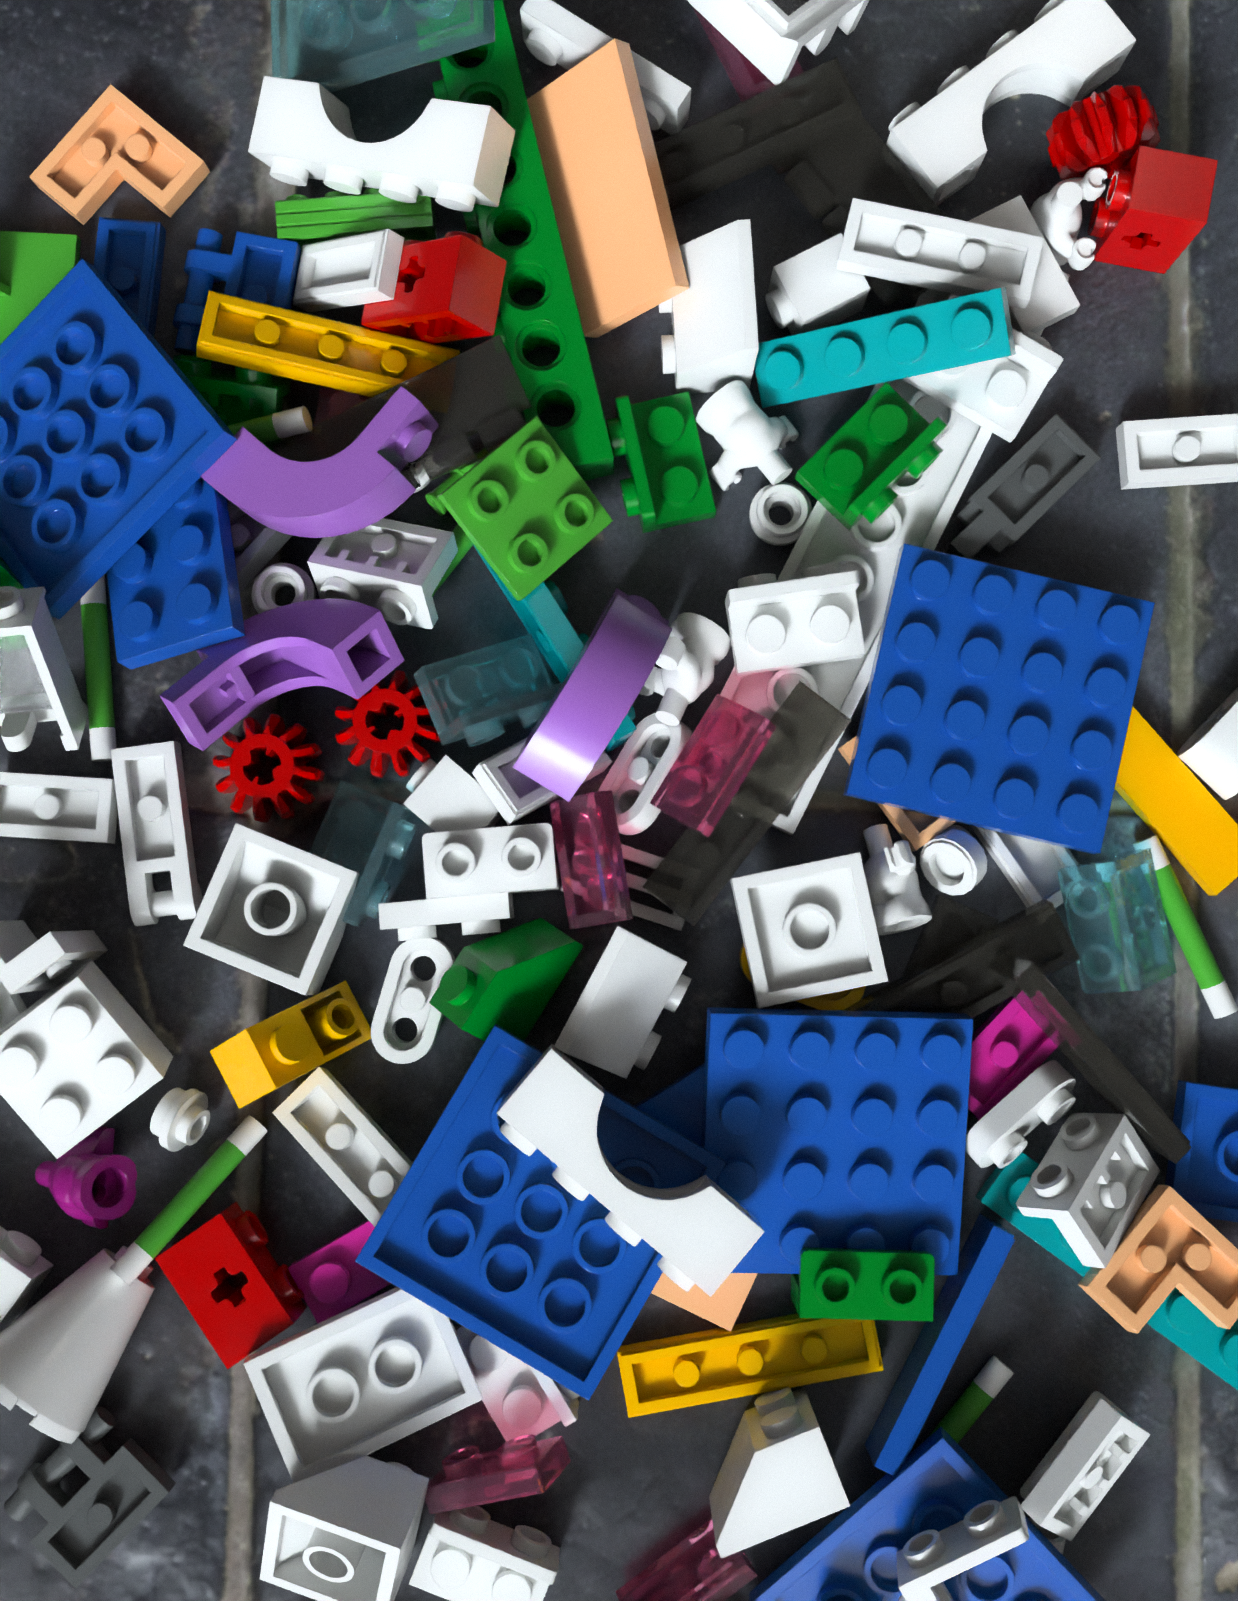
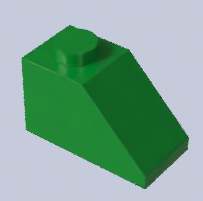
M543 918L535 919L463 947L453 965L442 976L439 987L429 1003L460 1029L483 1041H486L495 1024L525 1041L580 953L583 945Z

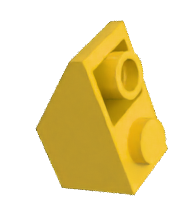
M345 980L246 1028L212 1049L210 1053L240 1109L370 1040L371 1028Z

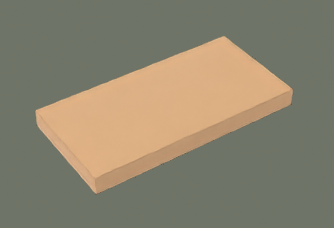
M614 38L527 99L585 337L592 338L604 335L690 288L630 45L627 42Z

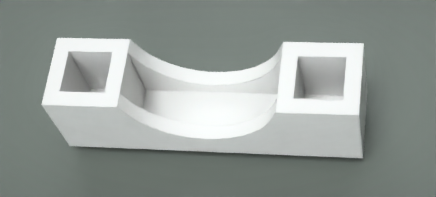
M1050 0L1037 14L1034 24L1020 34L1016 29L1004 34L989 49L984 61L972 70L966 65L958 68L940 85L937 90L938 95L922 107L918 102L908 105L891 121L888 127L890 134L882 159L925 213L932 211L975 178L988 151L982 130V115L992 105L1013 95L1030 93L1054 98L1071 107L1073 101H1080L1119 71L1135 44L1136 38L1105 0Z
M264 76L248 152L271 167V177L287 184L306 186L308 178L323 180L326 186L347 194L359 195L361 194L362 187L379 189V193L385 197L404 203H416L417 196L421 195L434 197L435 201L444 207L462 212H472L474 204L492 207L499 206L515 130L491 106L432 98L416 122L400 135L382 142H359L352 129L349 108L322 85L315 82Z
M551 1044L499 1105L496 1114L506 1121L499 1129L500 1132L526 1155L531 1156L538 1149L558 1167L552 1173V1176L574 1197L584 1201L591 1194L610 1210L604 1220L624 1240L636 1247L641 1239H643L663 1257L658 1261L657 1266L675 1284L687 1292L696 1284L711 1297L765 1232L757 1218L706 1175L683 1186L658 1189L642 1186L620 1174L607 1160L597 1137L598 1114L604 1097L603 1087Z

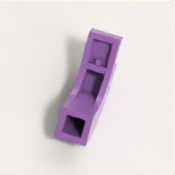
M400 386L361 434L348 447L331 457L311 462L286 459L271 451L242 426L235 435L238 440L200 477L254 520L270 529L288 535L308 538L344 535L378 522L397 509L415 492V487L400 472L408 462H413L423 455L430 445L433 432L439 427V424L420 400Z
M616 588L604 606L579 657L530 732L513 765L514 769L568 802L581 786L627 715L655 666L672 631V628L668 626L670 621L660 616V612L651 602L637 595L629 596Z
M313 599L283 605L244 620L245 636L196 650L203 662L159 696L189 744L204 751L250 712L275 696L302 687L324 686L359 699L405 660L379 609L346 599Z

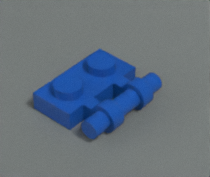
M200 228L197 234L195 249L187 251L184 272L189 275L184 302L177 304L175 309L173 326L178 329L174 350L182 355H196V345L209 290L212 291L213 285L216 282L226 281L224 291L226 295L291 310L302 252L298 242L237 231L232 255L220 253L223 240L221 233L208 228Z

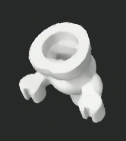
M1094 167L1089 169L1084 177L1060 181L1050 192L1040 196L1031 207L1030 213L1043 237H1045L1044 239L1059 266L1065 265L1068 262L1073 269L1084 270L1094 260L1095 255L1092 253L1097 243L1088 237H1082L1077 240L1082 223V207L1080 202L1084 199L1094 201L1102 195L1106 188V184L1103 183L1108 175L1103 168Z
M735 380L726 384L704 403L698 412L696 422L706 433L713 435L724 450L718 463L709 472L723 491H728L731 483L737 484L740 482L742 474L739 470L743 468L757 466L773 486L789 476L793 469L778 452V448L784 449L788 441H795L799 436V432L785 415L779 418H769L754 402L751 391L742 380Z
M684 612L678 615L677 619L672 622V631L656 662L662 669L654 666L639 692L640 695L650 696L653 692L663 696L655 716L659 721L670 726L679 725L687 705L694 702L710 686L714 680V666L719 664L731 647V639L724 629L710 619L691 612Z
M878 824L863 830L870 855L863 868L878 936L907 931L929 922L932 919V914L920 891L918 874L915 871L916 857L911 852L909 842L900 840L896 841L893 846L887 824Z

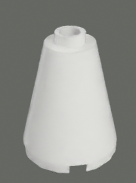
M122 1246L116 1254L108 1249H102L0 1332V1403L10 1411L15 1405H18L29 1414L35 1416L29 1425L58 1441L72 1444L81 1432L85 1430L155 1289L153 1283L147 1278L153 1271V1267L150 1264L130 1286L110 1269L126 1251V1246Z

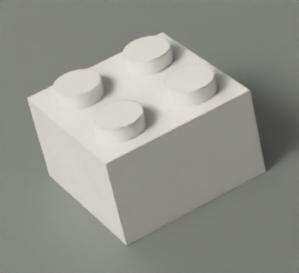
M90 960L0 1029V1095L58 1159L164 1078L174 1056L97 965Z

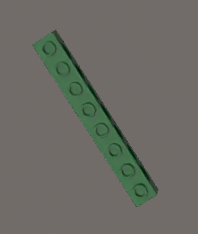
M425 0L430 21L418 23L427 63L440 62L443 75L442 80L432 82L435 98L491 106L515 130L506 173L514 178L508 184L503 185L499 206L492 207L474 204L472 212H463L468 233L475 236L481 235L484 248L507 261L499 303L500 315H497L495 332L492 336L497 355L509 353L514 375L502 377L511 415L523 412L527 423L536 416L540 420L542 413L551 406L561 405L567 407L574 414L567 424L560 427H551L542 421L541 423L584 481L613 475L614 456L503 0ZM468 58L484 60L483 63L474 68L460 66V63ZM512 230L523 231L529 235L526 241L517 246H507L499 241L502 235ZM526 288L537 289L544 294L538 303L531 306H522L512 300L519 291ZM538 347H550L559 354L557 359L547 366H535L526 360L528 354Z

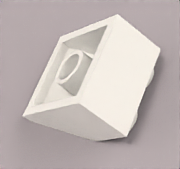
M750 219L731 222L679 246L690 288L658 305L659 313L671 314L672 335H661V359L663 374L674 373L675 394L688 391L689 394L717 392L726 384L735 380H742L748 389L750 388L759 343Z
M236 823L183 946L305 996L317 995L320 992L343 937L359 873Z
M618 925L554 1047L568 1055L625 1079L628 1077L633 1065L645 1070L662 1037L652 1031L661 1011L665 1008L674 1013L691 982V978L682 974L687 962Z
M789 1387L767 1392L755 1400L754 1404L756 1407L746 1410L743 1414L709 1495L715 1543L721 1558L850 1507L834 1461L804 1387L793 1392Z
M364 1456L277 1489L269 1506L260 1580L317 1601H394L413 1554L429 1478L414 1473L403 1464L397 1462L385 1463L372 1457Z

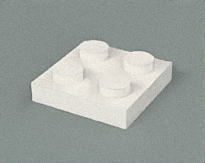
M860 852L730 879L758 1008L888 981Z

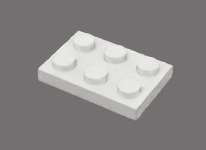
M398 1287L246 1357L243 1363L293 1483L367 1456L483 1400L481 1389L451 1319Z

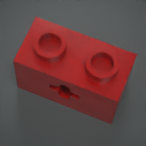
M1140 145L1125 169L1117 168L1114 171L1106 197H1098L1093 205L1087 231L1089 236L1096 237L1095 242L1097 244L1093 251L1095 255L1093 261L1165 274L1207 224L1218 160Z
M451 231L445 234V238L425 242L417 240L404 241L394 300L364 304L361 325L372 330L431 344L494 335L507 261L484 248L483 241L479 237L461 231Z
M237 1202L221 1211L155 1258L227 1370L293 1325L306 1309L301 1300L305 1295L301 1289H298L287 1269L288 1266L282 1264L279 1267L265 1246L269 1242V1238L264 1226L254 1213L249 1210L243 1212ZM242 1271L246 1275L248 1282L245 1285H238L233 1289L229 1285L227 1278Z

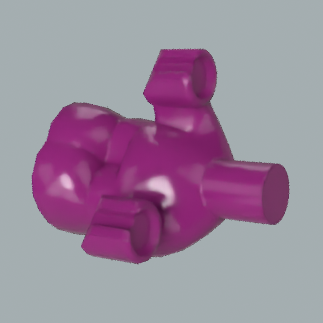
M100 1126L85 1137V1139L59 1157L56 1162L49 1160L42 1162L35 1172L37 1183L50 1189L55 1201L68 1216L82 1220L85 1225L99 1229L107 1228L109 1220L119 1218L130 1210L136 1196L135 1184L137 1180L136 1165L132 1159L123 1155L110 1154L114 1151L115 1129Z

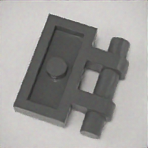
M102 1406L95 1408L85 1430L81 1432L72 1444L59 1441L60 1445L43 1463H33L18 1478V1489L4 1502L6 1513L16 1521H23L35 1508L48 1522L34 1536L30 1543L75 1589L176 1484L131 1437L113 1456L103 1447L101 1439L116 1425V1420L112 1413ZM77 1465L90 1480L70 1498L61 1489L60 1482Z

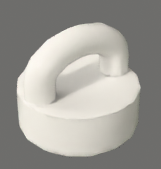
M951 825L924 845L920 853V866L926 879L939 891L952 896L964 895L983 879L987 872V858L984 849L972 837L969 831L960 825Z

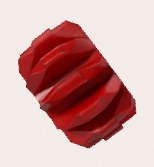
M1114 85L1104 92L1097 93L1094 91L1090 97L1082 101H1073L1069 110L1058 113L1052 120V125L1046 132L1049 143L1047 150L1052 166L1057 168L1062 180L1084 177L1086 172L1094 167L1103 168L1108 173L1106 179L1111 180L1117 168L1125 169L1140 145L1155 148L1161 141L1157 128L1159 121L1154 106H1151L1146 93H1143L1140 86L1128 85L1123 88L1122 85Z
M395 671L388 689L384 679H382L371 688V692L368 694L365 693L359 699L353 698L358 702L355 709L338 706L335 710L336 717L345 722L353 723V726L336 733V741L341 745L357 743L350 752L348 761L358 767L371 758L370 770L371 774L375 777H384L390 759H392L394 769L399 776H409L410 765L407 755L412 753L417 760L424 764L429 759H432L427 750L420 746L422 739L432 742H441L443 739V732L441 730L425 725V722L435 720L443 714L441 706L438 703L421 705L428 697L430 688L421 681L407 691L408 676L404 671ZM397 710L394 714L404 722L401 731L390 730L387 740L381 739L384 733L376 728L378 718L388 719L391 711Z
M277 714L269 715L264 730L253 717L245 718L243 720V729L246 736L244 740L231 732H226L222 737L224 743L234 749L231 757L218 755L212 759L214 766L230 770L229 775L221 778L215 784L216 789L223 794L236 792L231 801L230 808L236 813L243 814L253 806L252 812L255 821L267 823L272 816L274 808L282 819H292L295 816L292 797L307 805H311L315 800L312 792L303 788L305 780L319 782L324 779V772L322 770L306 767V763L322 754L321 748L315 743L301 745L306 737L307 729L299 723H295L285 731L284 719ZM265 756L281 761V765L272 770L274 777L272 782L257 775V772L265 768Z

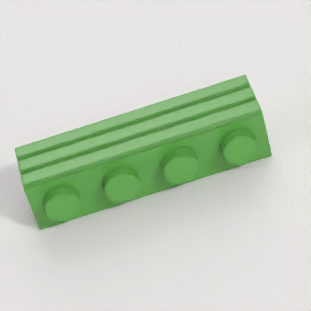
M371 188L359 195H347L343 192L333 191L319 198H308L305 195L294 194L288 196L286 200L275 201L277 238L298 242L301 250L302 246L306 244L383 229L394 231L404 237V241L417 240L425 242L437 239L433 197L418 195L416 203H404L385 197L379 193V189Z

